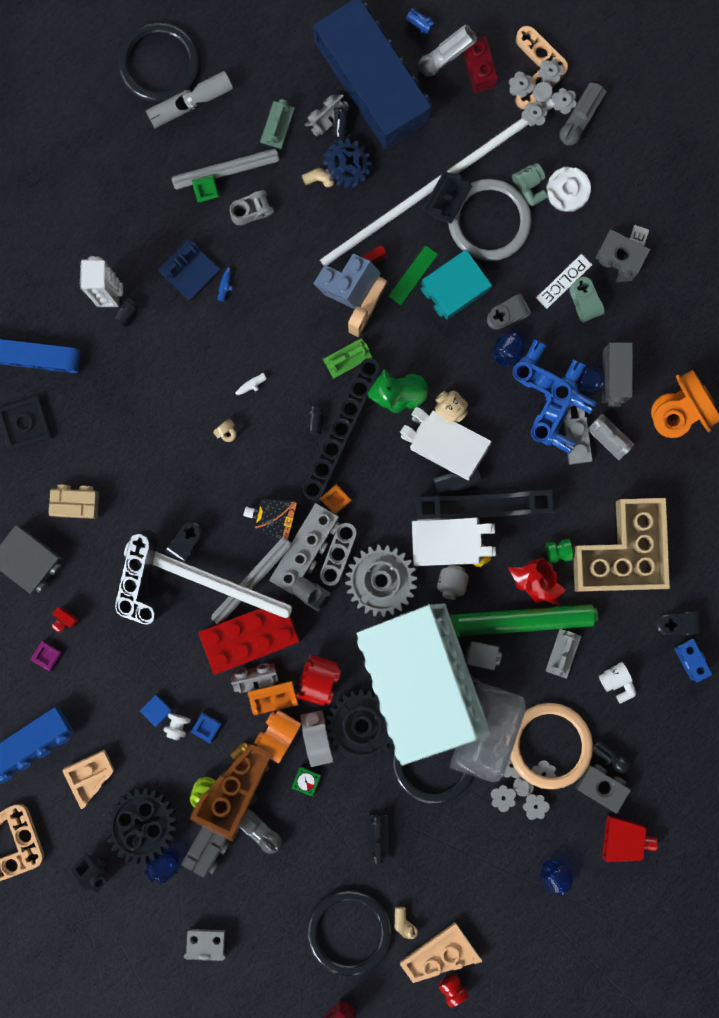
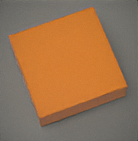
M337 484L320 498L335 515L351 502V499Z

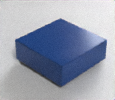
M157 694L140 710L155 727L172 711Z
M202 712L191 733L211 743L222 723Z

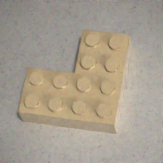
M666 498L620 499L616 501L618 545L573 547L575 592L670 589Z

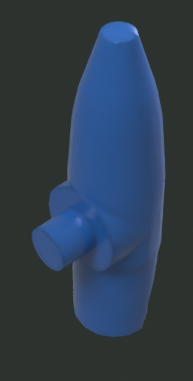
M227 268L223 274L219 287L218 301L224 302L228 290L232 291L233 286L229 284L231 277L230 268Z

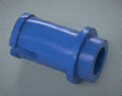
M414 8L409 11L406 17V21L421 29L423 34H429L435 26L433 18L425 17Z

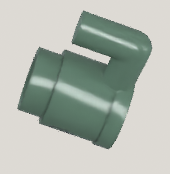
M538 163L529 165L512 175L514 184L525 196L529 205L534 206L548 197L544 190L535 195L531 191V188L540 184V181L545 179L544 171Z

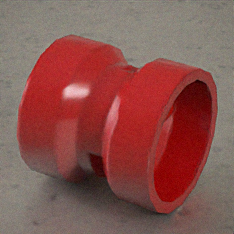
M457 974L449 976L438 985L441 993L445 994L449 1007L459 1005L469 996L466 989L461 987V980Z

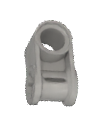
M257 191L245 198L234 201L230 206V215L233 223L245 225L271 215L274 210L269 206L265 197L267 195L266 191ZM237 209L246 211L245 215L241 217L236 216L234 212Z

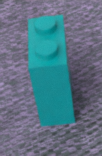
M464 250L424 278L421 290L427 299L431 298L436 304L434 309L440 317L444 315L446 320H448L487 293L492 285L468 251Z

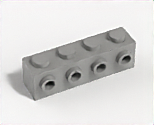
M315 503L292 541L291 547L283 556L269 581L292 594L291 589L294 582L298 578L304 577L307 572L311 574L317 564L314 560L318 552L323 554L329 544L326 541L330 533L334 535L340 525L337 522L339 517Z

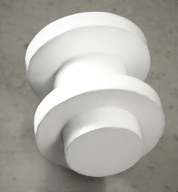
M169 713L168 717L171 719L170 726L164 727L163 731L167 732V737L179 740L180 737H185L186 733L183 731L184 724L190 723V719Z

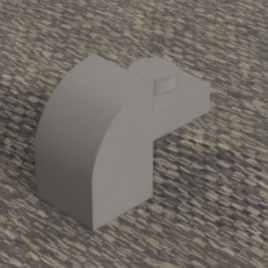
M323 711L300 715L303 737L311 767L333 762Z

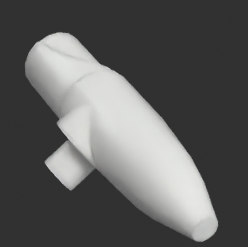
M261 373L247 381L236 391V395L246 393L252 389L255 392L259 390L257 386L266 380L265 375Z

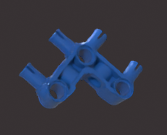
M534 339L526 357L523 356L513 368V376L517 381L528 388H535L545 393L547 397V402L541 414L537 415L534 421L531 436L537 442L547 446L554 445L570 454L573 451L571 447H575L576 441L559 433V429L570 408L574 405L591 414L594 409L586 404L596 407L597 401L581 394L578 389L577 381L586 365L573 359L565 377L562 376L561 378L538 366L537 362L547 345ZM527 366L529 368V375L523 378L521 370ZM566 386L569 393L566 398L562 399L559 391L562 387ZM543 426L548 430V434L544 439L539 435V429Z

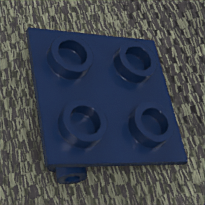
M189 239L158 269L189 301L220 270Z

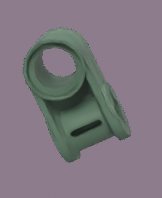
M580 277L572 283L569 291L580 320L586 322L603 315L604 307L592 281L587 277ZM578 286H580V287H583V286H584V287H585V291H582V290L578 291L577 287H578Z

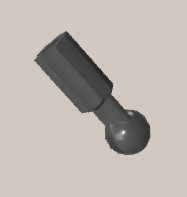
M589 83L566 124L561 128L559 133L560 139L565 145H574L580 140L581 134L605 96L606 91L599 84Z
M248 808L240 828L264 852L268 854L276 853L282 845L281 837Z

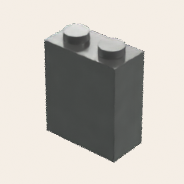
M609 343L602 350V403H608L609 407H620L632 398V343Z
M15 525L0 545V571L29 594L40 593L46 587V580L50 574L55 575L61 567L60 562L62 558L21 526Z

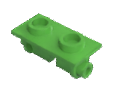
M361 338L324 358L323 361L334 379L360 365L364 359L372 358L368 351V346Z

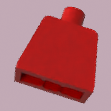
M607 815L602 858L605 861L643 860L644 850H657V838L646 836V828L643 825Z

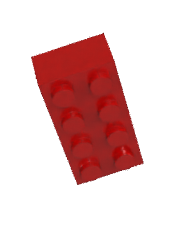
M261 608L198 632L214 675L300 642L290 615L288 618H284Z

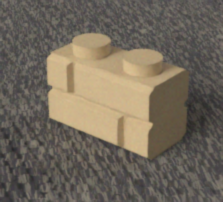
M57 485V489L50 490L49 516L97 519L99 492L93 491L91 486H80L79 490H71L69 485Z

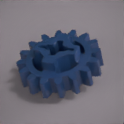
M349 138L344 143L340 139L336 142V145L332 144L324 154L328 158L323 161V165L328 166L324 172L331 174L330 181L337 180L336 186L344 183L345 188H348L350 184L356 187L370 173L366 169L371 166V162L366 161L370 155L363 153L364 146L357 147L358 141L350 144Z

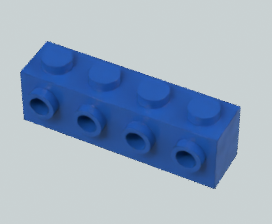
M54 707L0 743V784L10 780L12 774L18 770L27 769L36 758L48 755L51 752L50 749L56 745H62L69 741L74 731L61 710Z

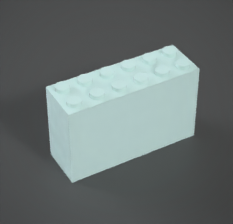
M445 604L428 605L357 633V643L360 650L364 653L366 659L365 667L371 674L373 680L372 687L379 697L381 703L380 711L386 718L388 724L387 731L394 741L396 747L395 755L401 762V765L491 734Z

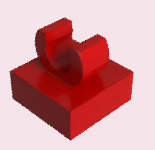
M57 607L52 615L58 618L52 625V628L58 633L62 632L66 626L70 628L75 627L79 622V619L63 607Z

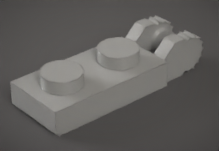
M576 407L578 418L571 419L570 408L563 422L565 437L576 441L575 447H571L573 451L568 454L569 465L592 462L587 418L585 417V411Z

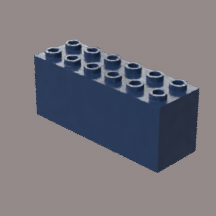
M352 0L313 25L314 42L384 149H387L429 122L432 102L426 93L422 94L420 91V84L414 75L410 76L406 70L408 66L402 57H398L395 53L396 48L391 39H386L383 35L384 30L380 22L373 20L368 4L366 2L362 3L361 0Z

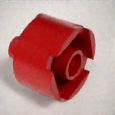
M310 654L309 659L311 663L306 661L299 682L302 692L297 691V698L324 706L325 703H331L334 691H331L333 682L337 683L341 670L338 669L337 662Z

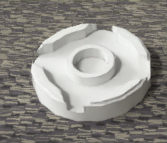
M563 167L555 171L550 177L546 187L547 196L550 203L557 209L565 212L575 211L581 208L589 199L591 184L587 175L580 169Z

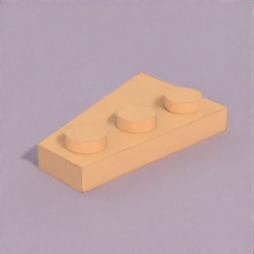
M454 922L401 960L400 965L411 981L415 983L440 975V973L457 970L472 963L482 962V960L456 922Z

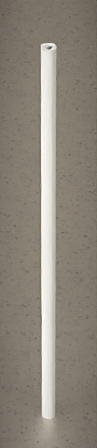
M550 99L542 105L548 111L554 107L555 103ZM521 118L447 170V172L460 173L527 126L528 121ZM441 175L320 259L321 263L326 266L426 197L433 191Z

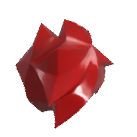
M538 558L531 560L523 568L508 567L516 581V587L520 590H526L537 604L547 601L560 605L556 598L566 590L557 583V573L553 571V564L547 562L546 559Z

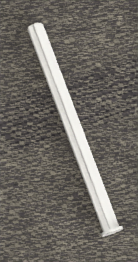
M130 541L126 545L124 551L125 556H127ZM155 552L153 565L281 617L288 618L291 614L292 607L288 604Z

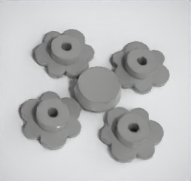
M544 60L541 62V69L538 75L543 77V82L538 83L535 87L531 83V76H525L523 72H517L514 78L509 80L511 85L510 93L512 95L519 94L520 97H525L526 93L533 91V96L537 100L533 104H526L525 110L521 115L523 120L528 121L529 126L544 124L547 110L543 108L541 102L551 99L555 103L554 109L560 110L563 114H568L571 108L576 106V101L574 100L576 94L574 91H566V89L562 88L559 90V93L553 94L550 84L552 82H559L560 76L564 72L563 67L558 65L556 60H551L550 62Z
M504 754L503 760L498 763V768L503 771L505 777L512 776L517 779L513 784L514 790L507 789L505 785H501L499 789L491 791L492 805L498 807L501 812H506L509 807L515 805L514 798L517 793L519 796H527V803L523 805V809L527 811V817L530 820L536 818L543 819L544 813L549 810V804L544 801L542 795L536 797L531 794L534 785L523 779L514 766H509L512 763L510 755ZM545 760L540 761L538 766H533L532 771L542 776V772H545L543 777H556L554 774L556 771L555 767L549 766V763Z

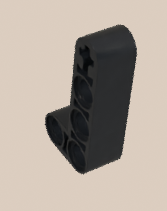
M144 530L131 537L115 604L116 611L120 616L142 624H150L163 614L162 604L153 598L145 596L158 543L157 535L151 530ZM137 559L141 562V567L137 564ZM132 580L135 581L136 588L132 585ZM127 601L131 603L132 609L127 605ZM147 608L151 610L152 616L149 615Z

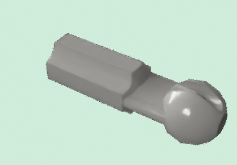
M468 25L462 26L440 43L439 47L434 51L421 57L418 63L419 72L426 77L435 75L442 66L454 60L476 43L477 37L474 31Z

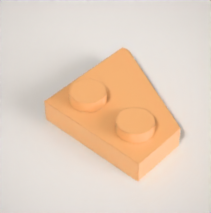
M105 749L62 770L81 809L87 805L93 795L97 793L102 784L114 772Z

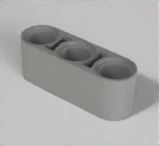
M349 523L341 524L337 528L322 567L320 577L326 585L332 586L339 582L354 544L356 529ZM346 527L353 531V536L348 540L340 537V531ZM337 548L345 552V557L341 561H336L332 558V552ZM329 569H333L337 573V578L333 582H328L324 578V573Z

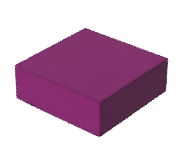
M43 640L30 660L47 671H51L62 651Z

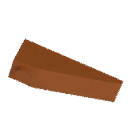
M251 744L236 759L232 766L216 780L210 789L200 797L190 819L211 832L233 842L272 753Z

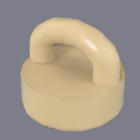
M227 419L213 430V433L217 438L221 437L224 441L231 442L236 438V431L233 428L235 424L231 419ZM229 431L231 436H227L225 433Z

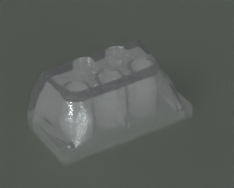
M479 682L476 687V693L491 734L456 746L450 768L490 782H497L505 774L526 711L525 701L522 696Z

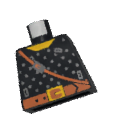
M261 499L259 508L246 505L243 518L255 521L254 530L277 541L282 537L289 540L298 502Z

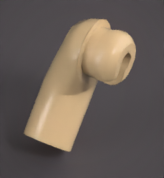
M321 168L302 175L305 185L319 180L323 182L325 187H331L335 184V179L330 181L331 174L325 173V170Z
M395 907V929L404 938L414 939L418 934V930L406 920V907Z

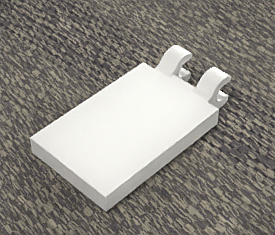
M416 407L411 414L413 416L412 420L419 423L420 426L415 432L409 426L404 425L400 431L402 434L401 438L412 443L410 446L412 451L469 481L491 446V441L456 422H448L435 411H432L429 416L422 409Z
M479 518L412 521L414 566L481 563V557L496 556V547H482L481 534L495 533V524L479 525Z

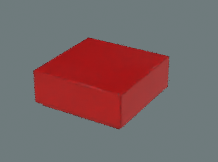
M379 246L365 254L363 258L371 261L374 265L386 258V251L383 246Z

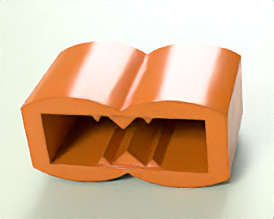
M280 710L276 714L274 712L270 714L265 723L269 727L265 734L260 732L254 744L258 745L257 747L272 753L270 759L278 764L302 724Z

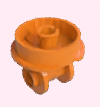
M693 369L682 376L676 375L682 390L676 394H664L658 397L652 405L651 415L655 428L665 437L677 438L684 435L690 429L692 423L700 419L707 432H710V427L719 422V412L713 404L712 396L706 386L702 385Z

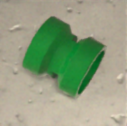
M562 539L558 544L554 541L546 542L549 563H557L559 559L565 562L573 560L570 539Z

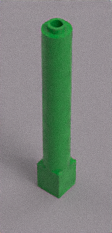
M592 604L449 615L457 637L594 626V622L598 621L597 608H593Z

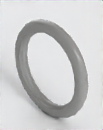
M482 179L470 183L472 188L465 201L476 192L483 190H496L508 195L515 202L520 213L519 231L516 237L502 248L496 250L480 249L472 245L462 234L459 224L460 208L452 224H449L453 240L461 250H467L470 256L476 259L495 261L509 257L520 249L530 233L531 211L526 199L514 186L501 180Z

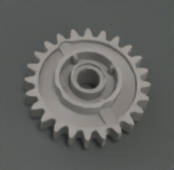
M378 545L376 551L369 547L368 554L360 551L362 557L360 559L354 557L356 564H349L352 572L346 573L351 578L350 581L345 582L346 585L351 586L347 593L354 594L351 601L358 600L357 608L365 606V613L373 610V616H376L378 611H381L383 617H385L386 611L394 615V608L402 611L401 603L408 605L406 597H414L410 590L417 588L411 583L417 579V577L411 576L415 568L408 567L411 560H403L405 553L398 556L397 548L390 552L389 545L386 546L385 550H381L380 545ZM382 574L387 577L388 582L385 587L376 586L374 580L377 575Z

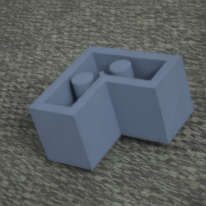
M352 254L342 272L324 265L313 284L324 295L355 309L357 306L360 307L379 277L380 271L371 261Z

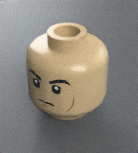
M453 390L448 393L443 391L436 398L438 403L435 406V411L448 422L458 423L467 415L468 403L456 391Z

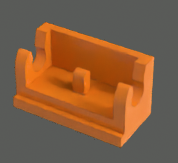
M293 681L248 692L254 716L298 705Z

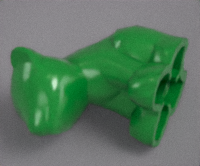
M383 369L382 374L378 376L368 391V396L380 406L388 408L393 413H398L406 407L409 409L420 407L427 398L428 385L421 375L408 374L404 378L395 379L388 371Z

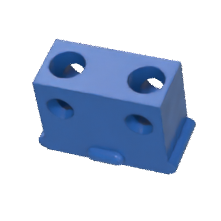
M694 639L674 647L690 680L698 683L712 675L706 664V658L698 649Z

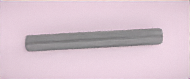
M276 149L267 150L173 176L172 182L175 189L193 185L192 179L213 174L215 179L278 162V153Z
M282 537L239 585L252 590L289 550L291 542ZM229 596L212 614V620L217 624H221L239 605L241 600Z

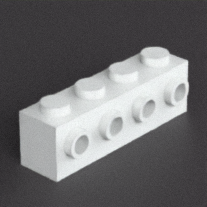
M89 257L88 260H81V289L97 307H119V296H123V284L120 283L112 268L100 257Z

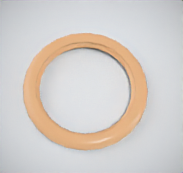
M543 703L527 709L517 718L509 734L508 749L513 766L523 779L540 788L558 789L575 783L583 776L589 767L593 755V741L586 722L578 713L561 704ZM554 714L562 716L569 720L580 734L582 742L580 759L569 773L561 777L549 778L540 776L530 770L522 759L519 748L522 731L531 720L540 715Z

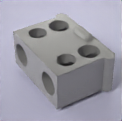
M189 929L184 958L223 961L226 958L224 953L226 930ZM192 936H196L198 941L194 942ZM219 937L221 942H215L214 938Z

